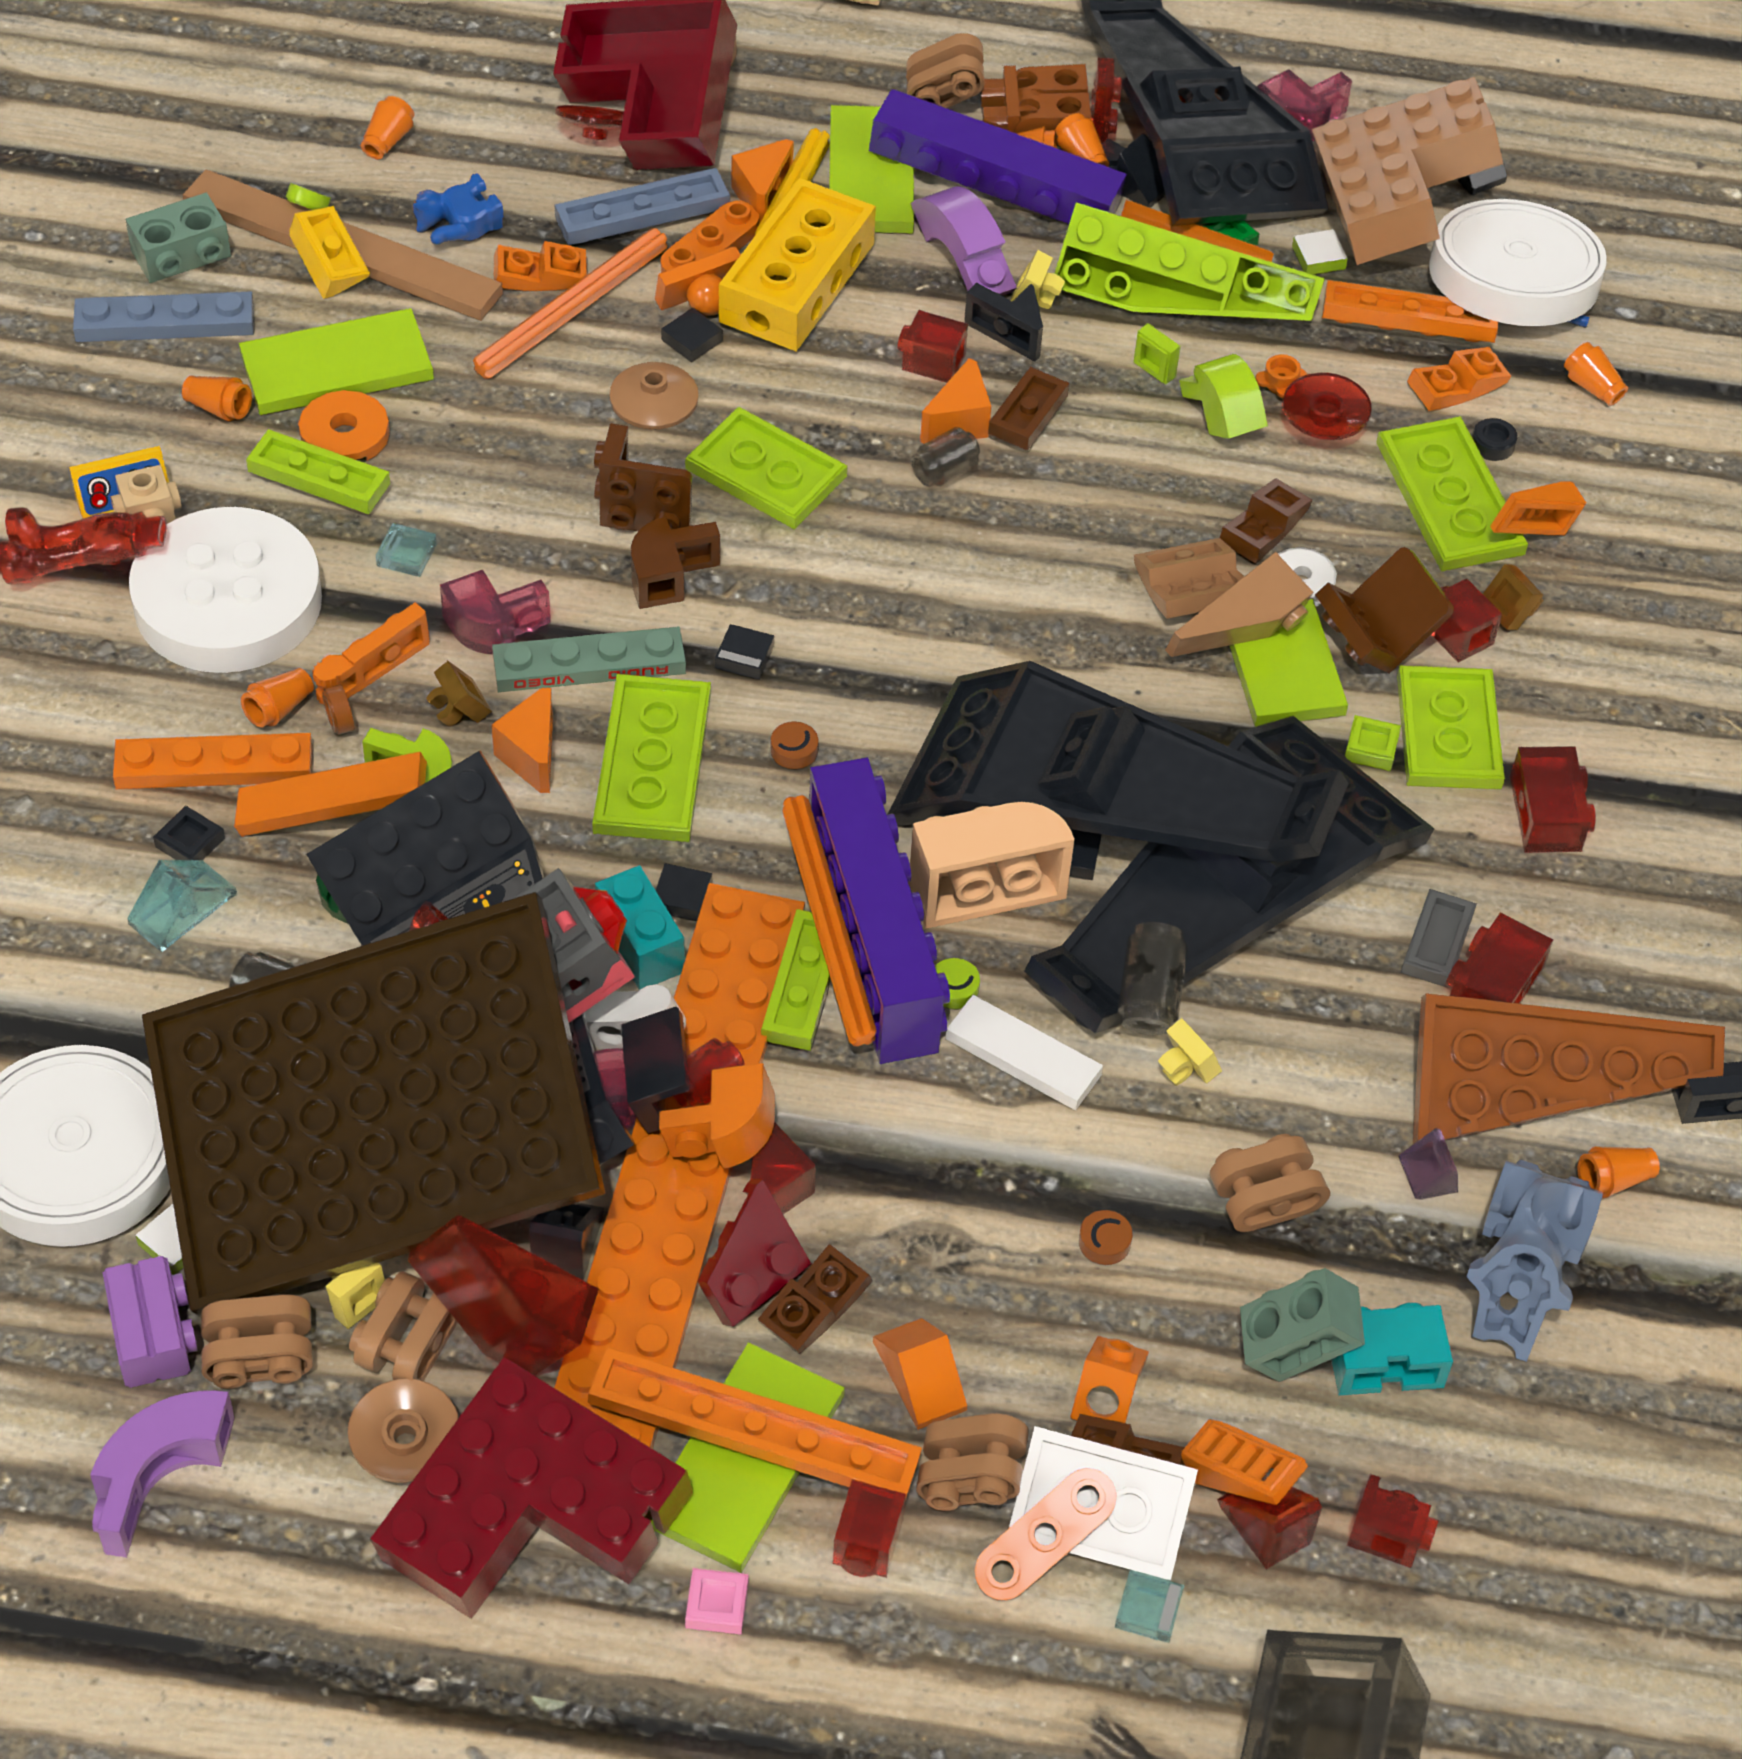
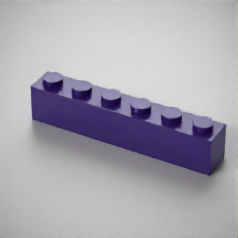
M891 89L873 119L869 151L1070 224L1076 202L1115 214L1120 205L1126 173L895 89Z

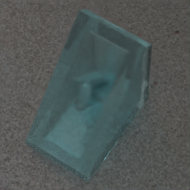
M159 860L127 918L128 924L159 951L163 952L237 894L236 887L204 861Z

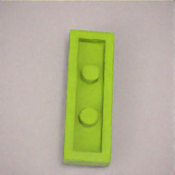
M270 429L266 431L246 458L247 469L250 473L366 514H370L390 485L389 471Z
M796 909L761 1028V1035L767 1036V1042L811 1051L831 980L812 912Z

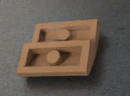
M1220 538L1134 555V564L1149 596L1166 619L1201 612L1244 577L1237 570L1236 552Z

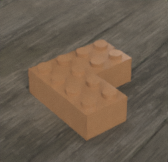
M1475 77L1453 81L1447 86L1426 93L1413 94L1404 100L1382 107H1373L1364 113L1342 120H1332L1323 126L1312 129L1322 171L1357 265L1440 239L1431 197L1427 188L1503 164L1495 123L1486 102H1484V97Z

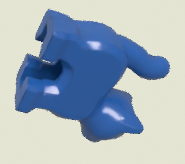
M476 173L471 175L467 183L452 186L443 193L429 189L419 192L413 204V212L417 219L416 230L420 233L425 232L442 219H445L450 225L441 226L432 232L430 239L433 244L440 245L446 241L459 239L476 240L488 231L502 228V218H504L503 205L495 194L490 195L485 200L481 192L487 190L486 184L481 176Z

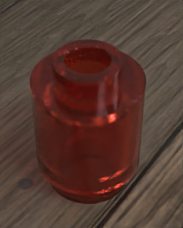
M712 1038L687 1055L690 1088L684 1093L673 1096L682 1108L703 1106L711 1103L712 1070L745 1065L738 1049L730 1041L722 1043L717 1038Z

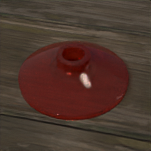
M560 105L555 107L556 115L575 126L583 128L582 137L607 140L608 131L621 129L624 111L582 105Z
M1318 372L1299 377L1287 387L1283 397V412L1290 424L1300 432L1317 439L1341 440L1352 437L1365 428L1371 416L1372 405L1366 391L1355 381L1334 373Z

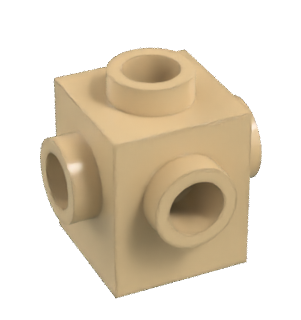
M161 465L115 475L118 494L111 496L117 523L125 521L133 545L145 543L159 529L176 520L174 510L182 508L179 492L175 481L166 482Z

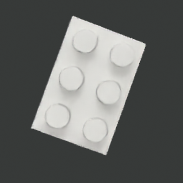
M1035 1427L1022 1475L1020 1493L1016 1498L1009 1528L1070 1474L1084 1468L1096 1469L1106 1474L1113 1482L1117 1495L1116 1506L1112 1514L1069 1553L1171 1580L1198 1470ZM1084 1486L1079 1490L1077 1500L1085 1508L1094 1507L1099 1501V1492L1093 1486ZM1042 1523L1035 1530V1538L1041 1545H1050L1056 1539V1529L1050 1523Z

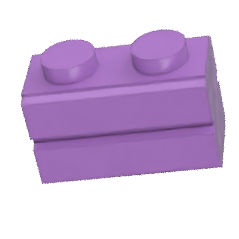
M164 1256L141 1260L136 1265L127 1263L106 1268L102 1273L119 1365L125 1386L131 1388L153 1383L158 1378L166 1380L187 1375L191 1371L187 1353L198 1351L192 1320L181 1321L178 1307L189 1305L182 1273L172 1275L168 1258Z

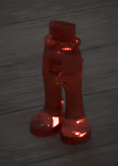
M9 508L5 517L6 532L9 540L0 541V573L7 584L18 585L29 583L44 574L92 564L115 566L121 560L128 559L130 556L135 555L136 558L144 556L147 549L164 547L167 535V521L163 515L146 517L143 511L135 512L134 514L108 512L62 525L45 526L40 525L28 508Z

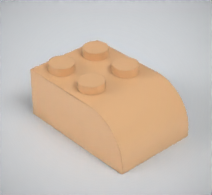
M1013 802L993 807L982 806L969 812L945 817L934 816L924 821L913 823L910 857L911 882H909L912 893L919 892L924 910L923 924L925 929L1066 899L1074 846V837L1067 823L1049 808L1029 802Z

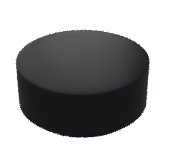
M1487 418L1475 425L1472 438L1484 459L1502 461L1514 453L1518 434L1516 429L1507 421L1498 418Z

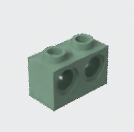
M207 192L125 219L131 252L150 283L231 257L227 225Z
M1326 1268L1308 1272L1302 1279L1280 1289L1267 1291L1260 1298L1240 1307L1245 1364L1278 1382L1365 1344L1359 1287Z

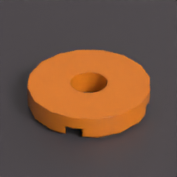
M342 390L330 392L312 400L302 411L298 423L301 441L355 460L366 457L368 461L377 456L387 445L390 434L386 409L377 399L356 391ZM343 425L354 427L349 432H337L334 430Z

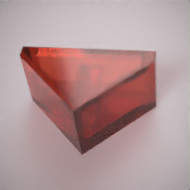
M774 1122L773 1131L767 1143L753 1156L750 1180L761 1179L765 1182L784 1215L815 1193L816 1165Z
M1265 1475L1262 1481H1265L1268 1476ZM1291 1487L1277 1505L1232 1493H1226L1217 1499L1221 1510L1266 1570L1312 1543L1322 1510L1319 1498L1294 1487Z

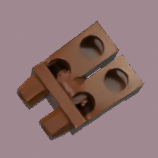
M1086 64L1032 66L1020 68L1017 71L1016 65L1003 66V78L985 79L984 87L980 92L983 122L1013 133H1020L1044 126L1046 130H1055L1062 120L1075 113H1082L1085 118L1091 119Z

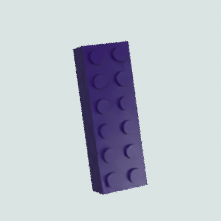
M868 757L810 767L809 802L877 1029L873 1044L879 1064L939 1053L940 1034L947 1031V1018L943 1004L950 1002V990L945 973L936 972L934 962L937 961V950L933 934L931 932L924 933L921 922L924 921V910L919 892L911 893L908 882H911V868L906 852L898 853L896 843L899 841V833L893 813L886 814L883 806L886 804V790L881 775L874 776Z

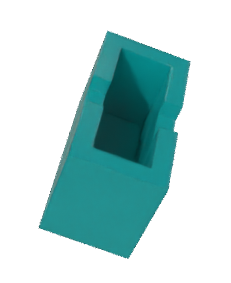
M638 865L596 882L595 890H607L627 919L619 952L635 976L633 981L637 988L640 990L646 986L655 985L680 975L685 962L684 936L642 867Z
M1405 1303L1396 1308L1374 1310L1361 1306L1365 1344L1331 1359L1338 1396L1381 1393L1382 1383L1400 1382L1402 1391L1444 1388L1453 1364V1358L1441 1305L1422 1306L1419 1303Z

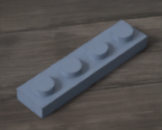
M712 168L555 204V218L567 244L572 245L715 212L722 205L730 202V194L717 168Z
M251 291L75 298L73 323L75 342L253 335V294Z

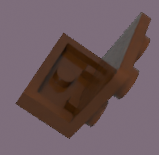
M610 423L605 442H597L594 456V468L599 469L595 483L594 498L600 502V526L619 530L639 531L647 523L665 516L667 517L670 529L691 525L692 474L685 469L628 461V426Z
M1406 547L1397 550L1352 594L1329 582L1315 594L1325 609L1322 612L1324 620L1336 632L1342 633L1348 641L1345 645L1348 654L1361 666H1365L1368 663L1389 674L1450 618L1454 611L1453 604L1416 554Z

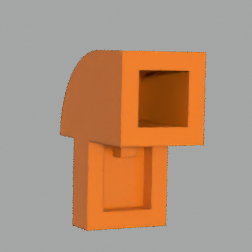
M758 1063L713 1069L711 1075V1105L660 1111L659 1130L672 1158L680 1156L693 1158L702 1156L705 1153L716 1152L722 1167L729 1168L749 1160L764 1147L771 1136L775 1120V1092L764 1064Z

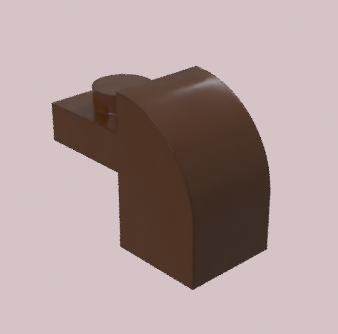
M665 516L647 523L636 533L631 544V579L639 609L684 601V572L720 566V532L716 521L670 529L667 517Z

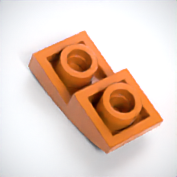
M544 241L541 251L538 253L498 244L494 254V280L501 282L504 289L522 291L569 289L587 275L586 249Z
M1490 347L1454 351L1449 363L1446 365L1414 368L1407 383L1426 408L1431 411L1455 406L1483 396L1508 383L1511 374Z

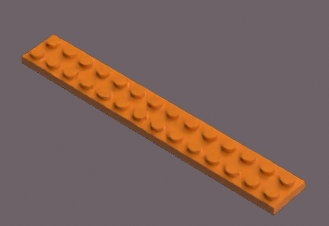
M713 883L708 884L674 995L676 1003L686 1018L684 1033L690 1088L684 1093L665 1098L666 1110L711 1105V1075L713 1069L763 1063L768 1042L767 1036L761 1035V1028L796 909L805 911L804 901ZM637 1118L631 1135L635 1143L627 1149L554 1388L653 1449L659 1426L588 1404V1393L606 1347L676 1368L699 1288L697 1280L705 1267L733 1167L723 1168L716 1152L705 1153L702 1156L693 1158L684 1156L672 1158L660 1130L647 1133Z

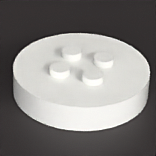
M1490 199L1468 203L1452 210L1444 216L1437 226L1440 239L1433 242L1429 261L1431 277L1438 289L1449 300L1475 315L1511 325H1555L1583 315L1595 304L1598 298L1607 263L1605 249L1592 230L1564 212L1528 201Z
M211 508L190 513L168 523L153 534L141 547L133 561L129 577V590L135 620L145 641L157 653L169 661L203 672H239L254 669L281 658L297 647L310 633L318 619L322 605L318 561L307 538L284 519L251 508Z
M71 1045L47 1049L29 1055L0 1072V1227L18 1238L42 1245H86L111 1238L128 1230L148 1216L160 1204L170 1189L151 1069L145 1064L113 1049L90 1045Z

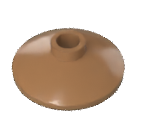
M645 362L625 369L614 379L610 388V403L619 418L630 425L643 429H665L682 423L692 415L698 404V388L694 379L686 371L675 365L663 362Z
M397 1379L383 1383L365 1394L351 1414L348 1424V1440L351 1452L358 1464L376 1478L395 1483L412 1482L457 1421L458 1414L456 1408L442 1390L428 1382L413 1379L412 1382L408 1379ZM409 1433L415 1436V1440L410 1443H396L397 1437L401 1434Z

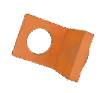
M1097 1336L1084 1363L1070 1416L1071 1419L1077 1420L1080 1414L1126 1423L1136 1383L1146 1364L1149 1351L1134 1347L1123 1340ZM1098 1386L1112 1389L1119 1400L1117 1410L1106 1415L1095 1412L1088 1403V1393Z

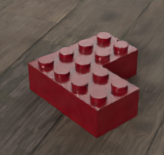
M628 0L566 4L560 34L563 42L558 44L553 75L570 103L626 100L619 143L635 170L714 166L738 24L725 0Z
M503 1357L371 1536L370 1540L381 1561L472 1619L537 1527L630 1585L658 1544L652 1522L645 1518L646 1514L650 1510L655 1528L665 1534L692 1496L693 1490L686 1469Z

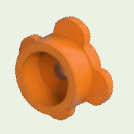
M1278 354L1267 360L1265 371L1258 372L1255 379L1258 386L1268 387L1272 393L1277 394L1281 398H1290L1294 395V389L1299 384L1306 383L1308 375L1304 369H1301L1300 363L1294 357Z

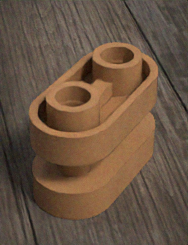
M959 33L913 53L906 63L907 94L941 107L949 108L980 93L985 84L982 42L972 34Z
M1289 1134L1277 1135L1264 1144L1247 1149H1229L1216 1158L1215 1164L1209 1173L1218 1195L1223 1198H1230L1226 1204V1211L1234 1228L1240 1232L1258 1230L1310 1214L1323 1206L1331 1194L1322 1173L1318 1170L1309 1169L1313 1164L1314 1158L1304 1138Z
M404 1271L399 1272L394 1279L386 1278L378 1291L374 1312L368 1321L361 1320L351 1336L349 1349L354 1352V1364L377 1373L389 1360L395 1363L392 1373L393 1380L408 1379L412 1382L413 1379L424 1381L456 1327L463 1306V1297L440 1287L428 1300L423 1297L425 1287L423 1279ZM413 1317L417 1318L404 1343L401 1342L400 1339Z
M274 1295L222 1300L207 1305L201 1312V1335L206 1341L210 1342L202 1349V1375L204 1378L213 1382L217 1387L225 1389L238 1388L247 1382L271 1380L284 1384L299 1380L313 1366L312 1343L308 1338L304 1337L311 1330L310 1303L306 1299L295 1295Z
M984 1414L940 1420L929 1424L926 1428L923 1453L930 1461L924 1462L920 1466L916 1486L918 1495L925 1499L927 1505L942 1511H951L961 1505L977 1503L1000 1505L1008 1499L1016 1497L1020 1493L1023 1468L1016 1459L1021 1458L1026 1453L1029 1434L1027 1425L1015 1417L1004 1414Z

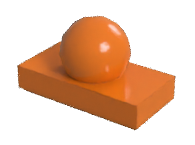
M736 246L659 273L655 301L661 311L688 301L691 308L693 307L704 316L717 315L719 313V283L741 255Z

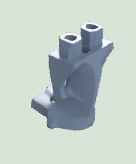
M1519 1160L1516 1164L1509 1161L1505 1162L1482 1231L1484 1236H1497L1501 1238L1485 1257L1479 1258L1470 1264L1466 1276L1479 1291V1305L1472 1337L1484 1341L1489 1339L1503 1340L1513 1347L1517 1359L1527 1362L1546 1312L1553 1308L1566 1311L1570 1309L1573 1296L1570 1288L1562 1281V1265L1565 1261L1574 1264L1579 1263L1594 1227L1603 1192L1590 1188L1588 1181L1573 1176L1561 1179L1543 1173L1538 1165L1524 1160ZM1507 1292L1518 1300L1516 1306L1511 1310H1505L1500 1304V1297Z

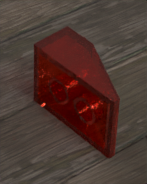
M459 1214L411 1250L407 1259L484 1355L497 1362H500L505 1357L534 1376L581 1345L599 1288Z

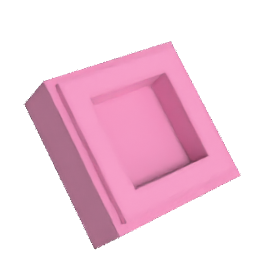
M693 1568L685 1628L742 1635L749 1574Z

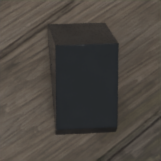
M577 1202L537 1214L531 1220L529 1229L532 1270L584 1281L602 1222L604 1208Z

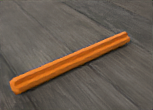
M651 228L475 356L473 362L476 373L480 374L484 379L492 378L667 249L666 235L657 228Z
M804 795L790 796L784 800L782 811L847 1037L853 1046L869 1045L875 1041L877 1029L809 799Z

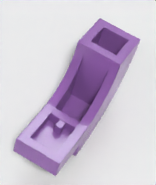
M955 186L916 199L910 203L926 242L939 239L946 245L956 261L967 290L976 282L1002 296L1012 293L1017 288L1001 250V247L1006 243L987 207L973 192L964 187Z
M215 1390L196 1391L166 1398L138 1412L110 1437L97 1457L90 1474L98 1500L93 1514L92 1527L93 1531L99 1534L105 1555L127 1558L143 1502L151 1488L160 1479L177 1469L192 1465L221 1467L234 1422L229 1392Z

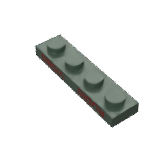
M680 626L492 644L498 693L616 681L617 674L646 677L686 674V661Z

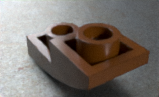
M829 1244L798 1282L792 1278L757 1320L800 1354L823 1335L849 1309L873 1280L866 1271Z

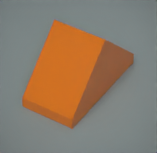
M784 139L732 155L731 187L740 201L750 203L755 211L759 213V224L793 162L794 141Z
M969 358L924 408L921 421V443L930 446L989 437L988 429L992 406L977 361Z
M552 688L539 689L492 724L494 755L540 793H550L553 733Z
M923 1318L873 1336V1344L917 1430L927 1427L933 1422L945 1420L967 1411V1402L947 1334Z

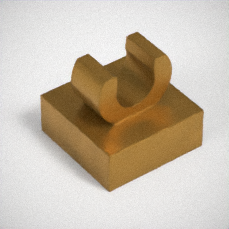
M1510 564L1503 565L1479 598L1482 604L1507 630H1518L1528 616H1532L1544 601L1542 599L1543 594L1516 565Z
M447 661L433 672L441 687L433 689L426 699L437 709L442 708L448 702L446 708L436 715L438 720L448 727L455 725L460 721L463 714L479 723L492 712L473 678L454 664Z

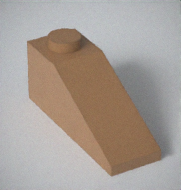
M1275 552L1174 632L1165 651L1171 657L1268 638L1282 627L1290 631L1307 616L1308 611L1305 609V606L1314 592Z

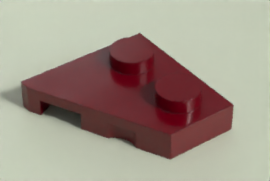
M751 1179L746 1184L743 1193L747 1194V1197L735 1221H727L718 1239L716 1253L708 1259L697 1280L720 1321L726 1326L734 1327L784 1287L791 1278H795L812 1264L768 1187L761 1179Z

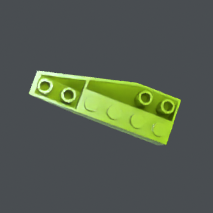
M1077 202L1054 274L1060 276L1065 281L1062 290L1132 312L1312 321L1325 278Z

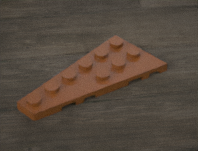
M1426 993L1421 997L1413 1147L1683 1088L1687 1080L1692 1078L1723 1076L1725 1026Z

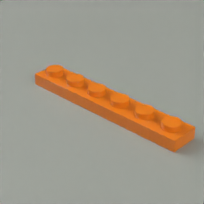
M606 1347L588 1393V1404L902 1505L905 1504L922 1451V1447L610 1347Z

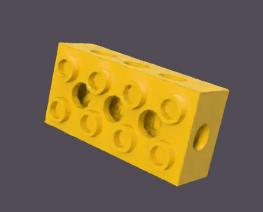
M798 178L719 283V322L797 352L874 245L876 206Z

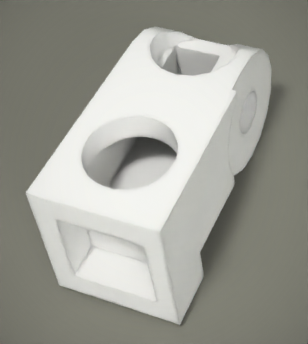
M655 984L646 986L639 991H614L585 1011L584 1017L591 1041L597 1050L623 1048L621 1024L672 1007H678L680 1011L681 1009L667 988ZM683 1014V1023H684V1029H685V1027H686V1018H685V1016H684V1014Z

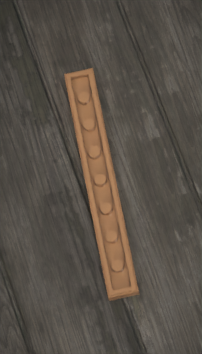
M207 169L183 194L184 200L207 192L225 222L294 249L296 247L289 235L294 214L311 210ZM343 222L370 272L369 278L480 321H482L503 294L501 282Z

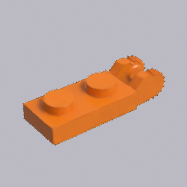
M413 603L402 612L390 616L383 625L364 638L354 641L348 649L342 652V655H328L322 659L321 663L317 662L312 673L313 680L317 685L316 696L319 703L324 704L322 697L324 689L341 684L348 699L428 646L430 638L426 611L417 603Z

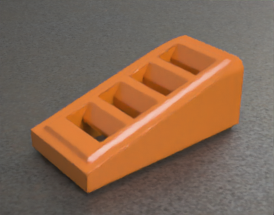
M1561 481L1511 493L1490 527L1494 533L1565 536L1587 502L1572 481Z
M1209 1419L1181 1453V1458L1186 1467L1198 1470L1195 1480L1197 1485L1277 1505L1308 1467L1303 1457L1232 1425ZM1271 1468H1273L1274 1470L1270 1473L1266 1480L1262 1481V1478L1266 1475V1473Z

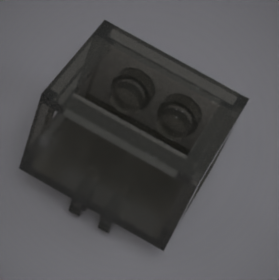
M1267 1630L1240 1759H1420L1431 1693L1403 1639L1397 1637ZM1305 1659L1374 1663L1372 1678L1368 1680L1314 1676Z

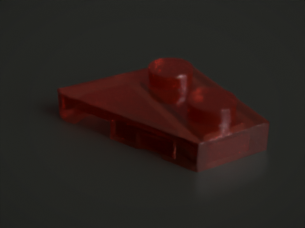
M1113 58L1097 59L1094 89L1092 88L1091 120L1094 123L1101 144L1108 139V134H1116L1118 109L1111 108L1112 102H1120L1122 77L1114 76Z

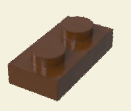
M1030 367L989 421L988 434L1028 451L1067 398L1069 382Z

